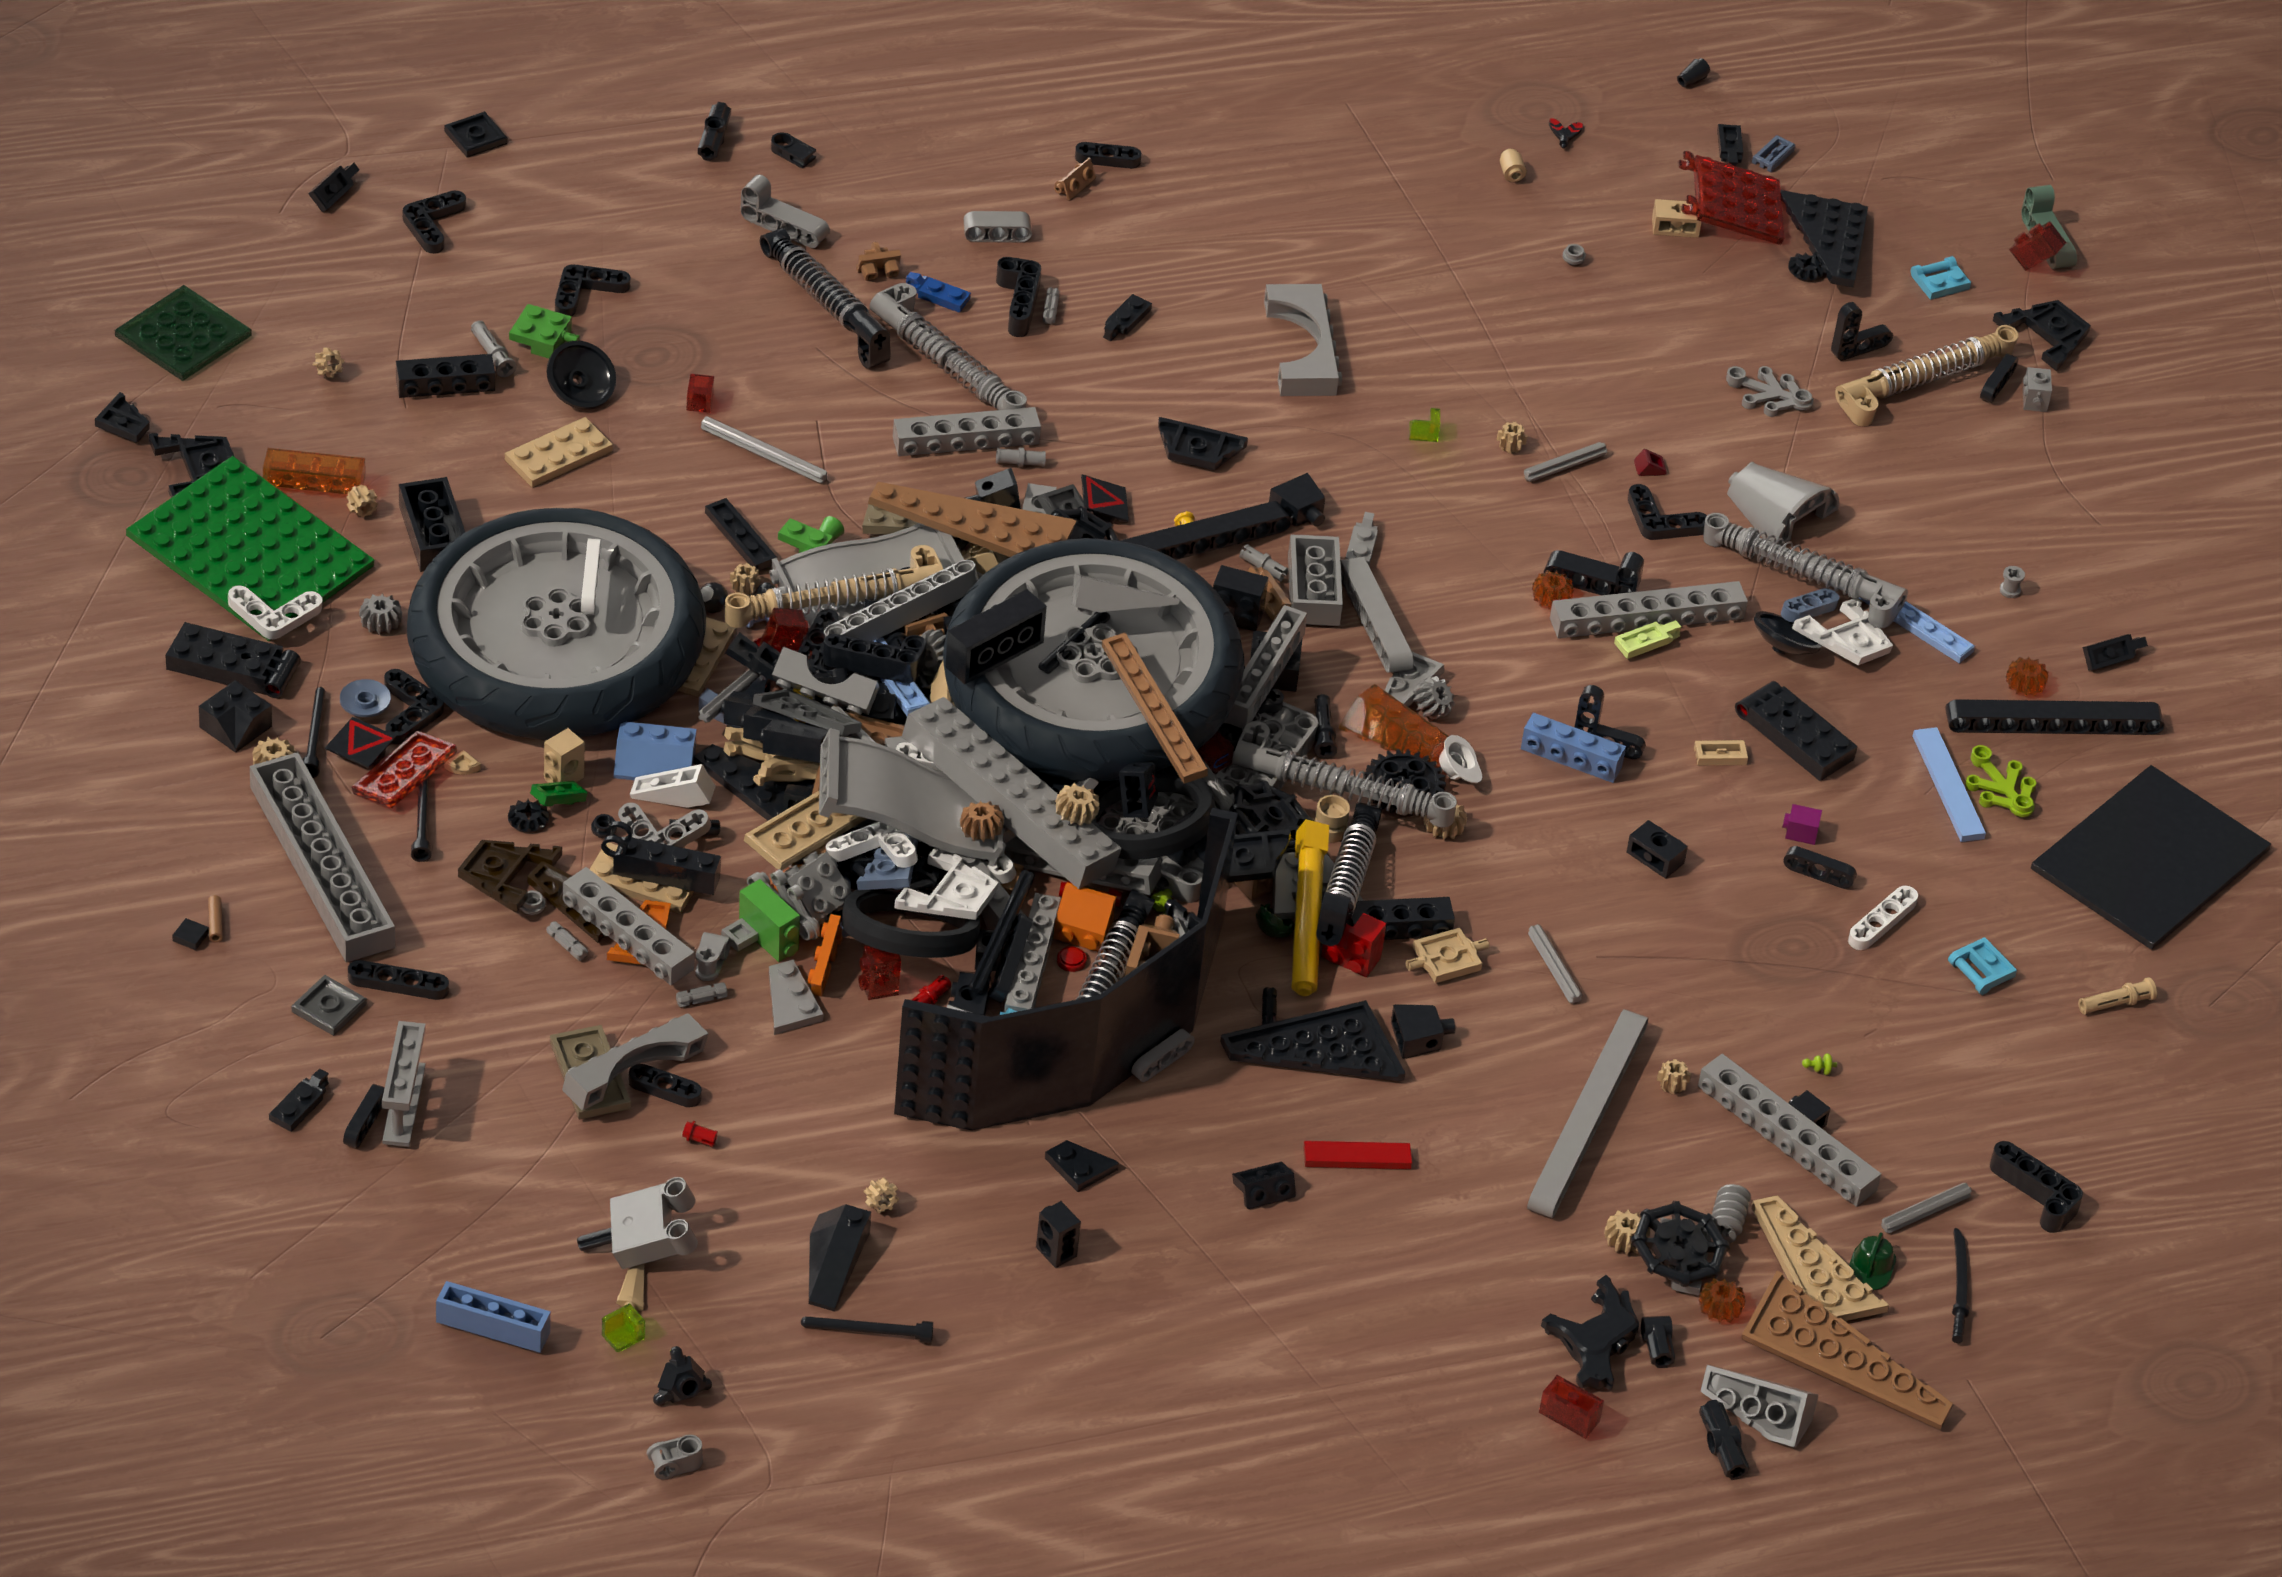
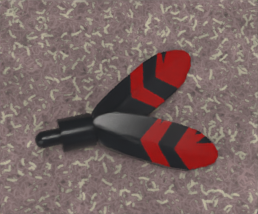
M1554 118L1549 120V127L1560 140L1559 145L1563 149L1568 146L1569 140L1578 135L1583 128L1582 123L1575 122L1564 129L1558 120Z

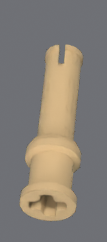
M2148 977L2143 982L2135 984L2125 983L2121 989L2080 998L2078 1002L2081 1013L2085 1015L2125 1003L2132 1006L2137 1001L2145 999L2155 1000L2157 989L2154 981Z

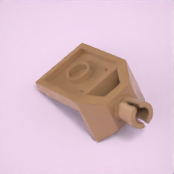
M1159 915L1155 919L1154 926L1139 925L1126 965L1125 976L1180 937V934L1174 931L1175 920L1172 917Z

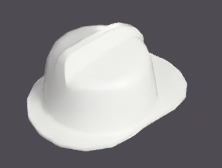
M1458 735L1447 737L1444 742V749L1439 756V763L1443 771L1450 779L1457 780L1462 778L1470 783H1479L1482 780V772L1477 762L1475 751L1470 743Z

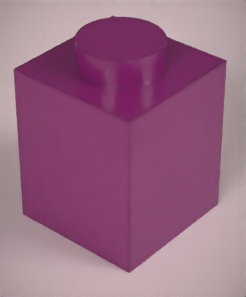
M1792 804L1791 813H1785L1782 828L1787 829L1785 839L1815 845L1822 810Z

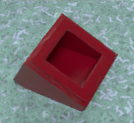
M1643 449L1634 459L1639 476L1667 474L1663 457L1652 451Z

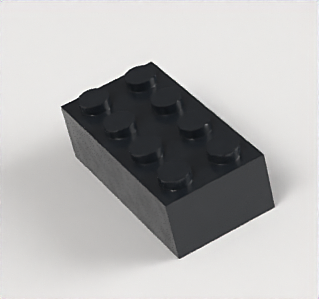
M447 477L399 484V508L420 572H424L427 566L444 548L465 533V529Z
M1026 589L992 606L990 609L974 615L971 619L948 630L945 667L965 685L1044 643L1047 606Z

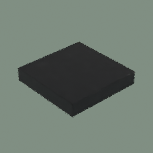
M485 111L444 125V132L466 157L507 144L506 135Z

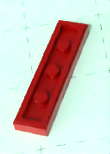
M1304 1141L1303 1145L1305 1167L1411 1169L1412 1166L1410 1143Z

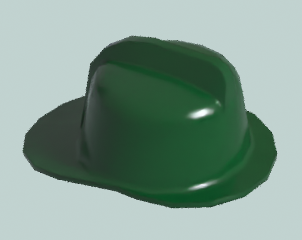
M1880 1232L1878 1236H1868L1855 1248L1849 1266L1854 1270V1275L1863 1284L1867 1283L1873 1291L1879 1290L1886 1286L1891 1278L1896 1263L1894 1249L1891 1243L1884 1238L1883 1233Z

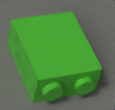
M761 879L740 890L739 919L743 918L758 932V941L756 942L778 962L793 956L799 950L800 915Z

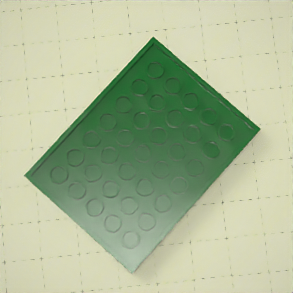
M234 456L222 462L126 529L127 537L259 635L261 634L228 605V592L232 587L244 586L248 588L273 611L309 591L320 594L323 603L374 567L375 561L371 556ZM252 610L250 614L260 615L262 612L260 610ZM293 612L286 614L288 618H296L298 616ZM261 635V636H262L263 638H265L267 641L272 640V639H267L266 637H264L263 635Z

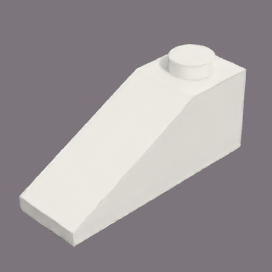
M700 764L636 777L630 796L632 799L689 808L710 804L716 785L704 766Z

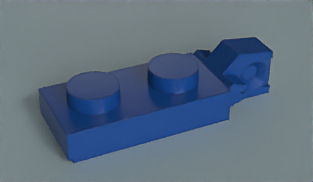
M910 272L906 277V283L916 288L918 298L958 313L961 312L971 298V292L928 276L922 277L921 274Z

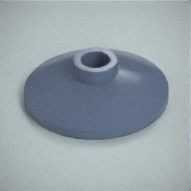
M370 679L353 681L347 684L340 693L342 708L349 714L358 717L379 715L389 707L391 702L388 688L382 683Z

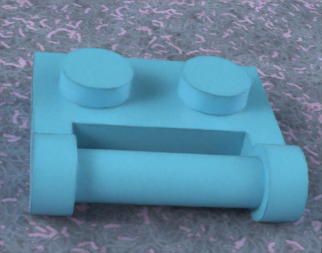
M1953 256L1937 263L1911 267L1912 278L1930 300L1970 289L1971 281L1957 266V261ZM1947 270V272L1939 273L1928 277L1925 276L1927 274Z
M1985 937L1954 951L1948 957V962L1953 967H1958L1968 977L1980 995H1984L1991 988L2014 978L2017 969ZM1968 958L1986 978H1982L1965 959Z

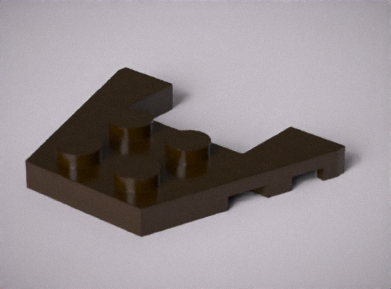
M481 840L458 868V877L510 910L518 912L528 899V891L509 886V883L527 861L537 864L545 861L554 866L562 856V847L553 846L552 849H541L540 844L516 847L515 842Z

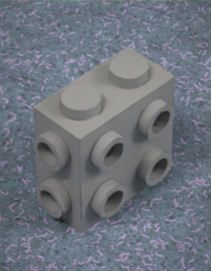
M813 852L803 859V865L800 867L795 865L784 872L787 877V883L784 884L786 890L795 884L801 887L804 893V898L801 899V902L808 916L814 917L819 925L829 919L827 915L832 911L835 913L841 911L847 896L852 893L849 882L842 877L837 868V862L828 852L822 854Z

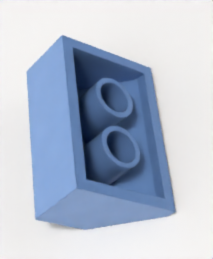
M635 722L621 723L617 738L614 778L635 780L639 776L693 766L696 753L697 729Z

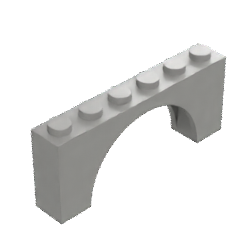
M1266 284L1264 297L1266 317L1284 319L1298 324L1314 337L1318 345L1311 354L1302 359L1279 364L1277 381L1280 396H1336L1337 387L1342 385V374L1337 371L1339 369V357L1334 355L1336 354V341L1332 340L1333 325H1329L1330 309H1326L1328 302L1327 293H1323L1322 284Z

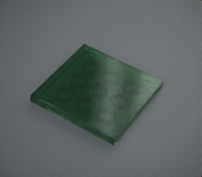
M185 285L115 329V337L181 381H184L252 336V329Z

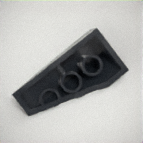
M845 1204L818 1215L810 1233L808 1304L835 1312L870 1234L871 1211Z

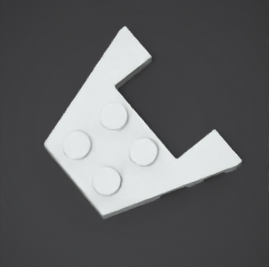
M1858 598L1845 601L1841 605L1840 611L1852 620L1850 622L1827 630L1808 615L1795 620L1792 629L1857 665L1889 654L1893 647L1881 628L1874 627L1869 623V612L1862 610L1860 607L1862 602Z
M935 847L928 856L927 864L948 871L931 895L904 887L895 899L894 908L976 920L997 892L998 882L975 866L970 868L962 863V858L957 854L952 856L948 852Z

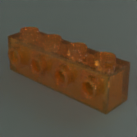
M268 448L263 465V478L273 486L281 488L348 494L352 487L364 485L366 476L365 458Z

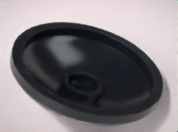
M585 341L566 342L560 345L548 360L546 372L549 385L556 396L564 403L579 409H593L604 404L613 394L616 386L615 368L607 354L599 347ZM573 379H576L579 384L575 383Z
M1759 611L1754 616L1755 626L1762 637L1773 646L1772 649L1780 654H1785L1786 652L1794 655L1813 654L1819 652L1822 647L1819 643L1792 629L1794 622L1785 620L1781 615Z

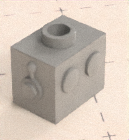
M2027 367L2022 388L2024 410L2047 412L2052 393L2050 369Z

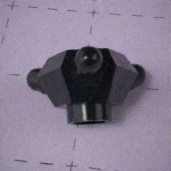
M674 1346L670 1350L671 1359L665 1364L657 1386L659 1392L654 1395L653 1402L656 1405H662L667 1401L674 1403L687 1398H693L699 1392L709 1390L712 1387V1381L706 1378L704 1375L705 1371L691 1356L686 1357V1355H683L680 1347Z

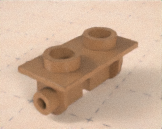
M1088 158L1083 163H1078L1066 177L1058 180L1054 186L1055 192L1066 194L1067 200L1070 201L1095 180L1096 175L1091 158Z

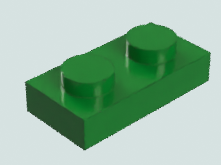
M575 781L532 784L530 794L539 800L540 804L551 807L554 804L572 805L574 802H585L588 792Z

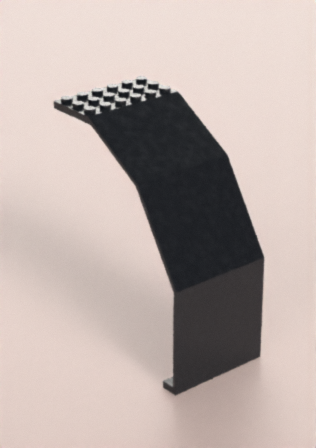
M1212 808L1210 813L1197 915L1202 919V922L1101 994L993 1017L905 999L902 1006L894 1114L973 1131L1088 1107L1133 1075L1131 1073L1132 1067L1141 1056L1180 1029H1184L1189 1034L1193 1032L1224 922L1238 813Z

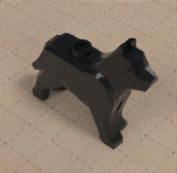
M1605 1275L1597 1281L1596 1285L1599 1289L1591 1297L1594 1303H1598L1603 1307L1600 1315L1579 1324L1550 1313L1542 1319L1541 1323L1545 1333L1557 1336L1563 1342L1572 1358L1579 1363L1581 1370L1576 1375V1383L1581 1389L1585 1387L1596 1389L1606 1387L1608 1390H1611L1613 1388L1614 1378L1611 1370L1610 1356L1615 1353L1618 1355L1622 1354L1628 1348L1629 1343L1635 1339L1639 1329V1321L1632 1309L1629 1292L1622 1291L1620 1295L1611 1282V1278Z

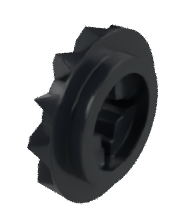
M1806 252L1804 255L1796 253L1795 257L1790 258L1788 269L1791 274L1799 279L1817 280L1824 274L1821 269L1822 264L1818 258L1815 259L1814 255L1810 256Z
M529 799L526 802L518 800L516 805L510 806L508 821L512 827L519 831L534 832L547 825L549 812L546 806L540 805L539 800L535 802H530ZM526 812H531L530 819H527Z

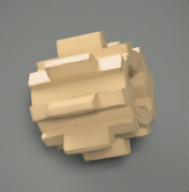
M323 348V352L315 353L316 361L313 363V366L317 367L318 375L326 374L327 378H333L334 374L342 372L341 366L345 360L340 358L339 350L331 352L330 348Z
M1507 422L1503 425L1502 430H1498L1497 440L1500 441L1499 447L1503 451L1505 450L1510 454L1511 452L1517 453L1521 450L1522 445H1526L1527 435L1524 434L1525 429L1523 426L1516 422Z
M366 485L354 486L351 491H348L346 498L349 503L347 506L351 513L356 512L358 516L365 517L372 515V512L377 509L376 506L378 504L375 499L378 497L373 489L368 490Z
M748 563L744 565L739 564L734 572L730 573L732 590H735V593L753 595L754 591L756 592V587H759L761 577L758 576L759 570H756L755 566L752 567Z
M1673 1059V1061L1668 1060L1662 1064L1661 1070L1658 1071L1657 1081H1661L1660 1086H1662L1663 1091L1675 1094L1676 1092L1680 1093L1682 1090H1686L1687 1083L1690 1082L1691 1073L1688 1072L1687 1065L1683 1061L1679 1062L1677 1059Z
M884 1177L876 1182L871 1180L869 1188L866 1187V1190H864V1193L867 1195L865 1203L870 1208L874 1206L878 1213L885 1211V1209L891 1211L894 1203L899 1201L895 1192L898 1188L893 1183L889 1184Z

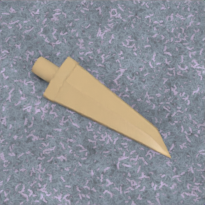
M644 1264L628 1268L621 1291L617 1297L616 1303L624 1307L623 1317L625 1319H632L635 1310L642 1311L644 1308Z

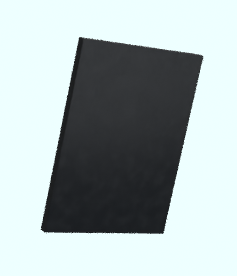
M2150 765L2034 860L2030 869L2152 950L2268 852L2271 843L2156 767Z

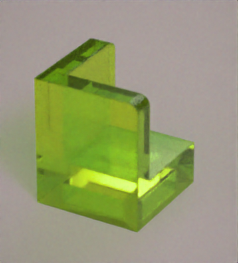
M1430 409L1429 421H1410L1409 440L1438 442L1440 409Z
M629 1303L602 1318V1336L616 1352H620L645 1339V1320Z

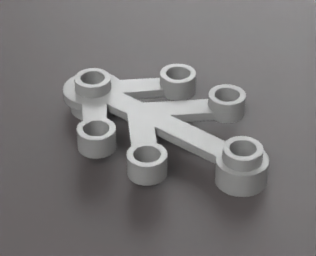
M1733 366L1727 371L1726 381L1729 386L1738 388L1743 385L1762 392L1745 394L1743 396L1742 406L1746 409H1753L1756 403L1777 398L1784 400L1766 402L1764 407L1765 415L1774 417L1778 414L1779 410L1794 407L1802 411L1808 410L1813 406L1812 394L1805 389H1799L1794 382V376L1791 374H1782L1778 383L1772 374V369L1768 366H1762L1758 370L1757 377L1759 380L1767 383L1764 384L1747 378L1745 370L1741 367Z
M778 869L770 875L778 892L770 886V879L764 872H756L747 878L748 886L761 879L800 915L799 935L803 939L808 941L819 937L820 925L814 917L808 916L801 902V899L804 898L803 890L797 884L786 890L784 884L787 883V877L782 870Z

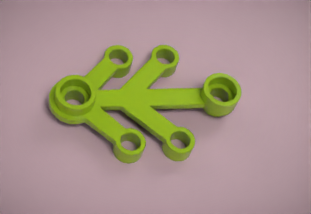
M1984 745L1973 747L1970 757L1973 765L1983 768L1993 781L1982 779L1977 775L1967 776L1965 787L1970 791H1977L1983 788L2005 794L2007 797L1996 796L1990 791H1983L1980 794L1979 804L1985 808L1992 807L1993 804L2006 807L2019 817L2032 815L2035 806L2030 795L2035 790L2036 780L2032 777L2022 778L2020 785L2022 791L2021 794H2017L2014 786L2017 777L2021 774L2022 764L2016 760L2009 761L2006 769L2007 778L2005 779L1990 761L1992 756L1990 748Z

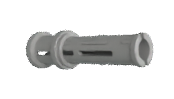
M483 321L474 322L471 325V331L488 354H492L493 363L496 367L495 371L498 376L508 377L516 370V363L508 357L506 348L496 342Z

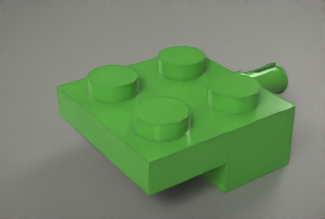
M527 304L510 330L509 340L531 346V354L549 359L551 354L560 345L564 344L565 341H579L580 335L571 333L572 316Z

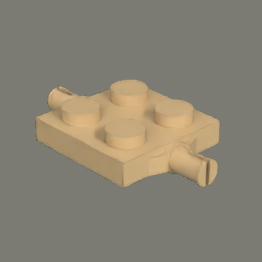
M1460 928L1413 941L1412 948L1418 958L1406 960V967L1408 971L1423 967L1427 970L1434 983L1481 971L1482 962L1477 956V951L1489 949V942L1486 938L1472 942L1465 937Z

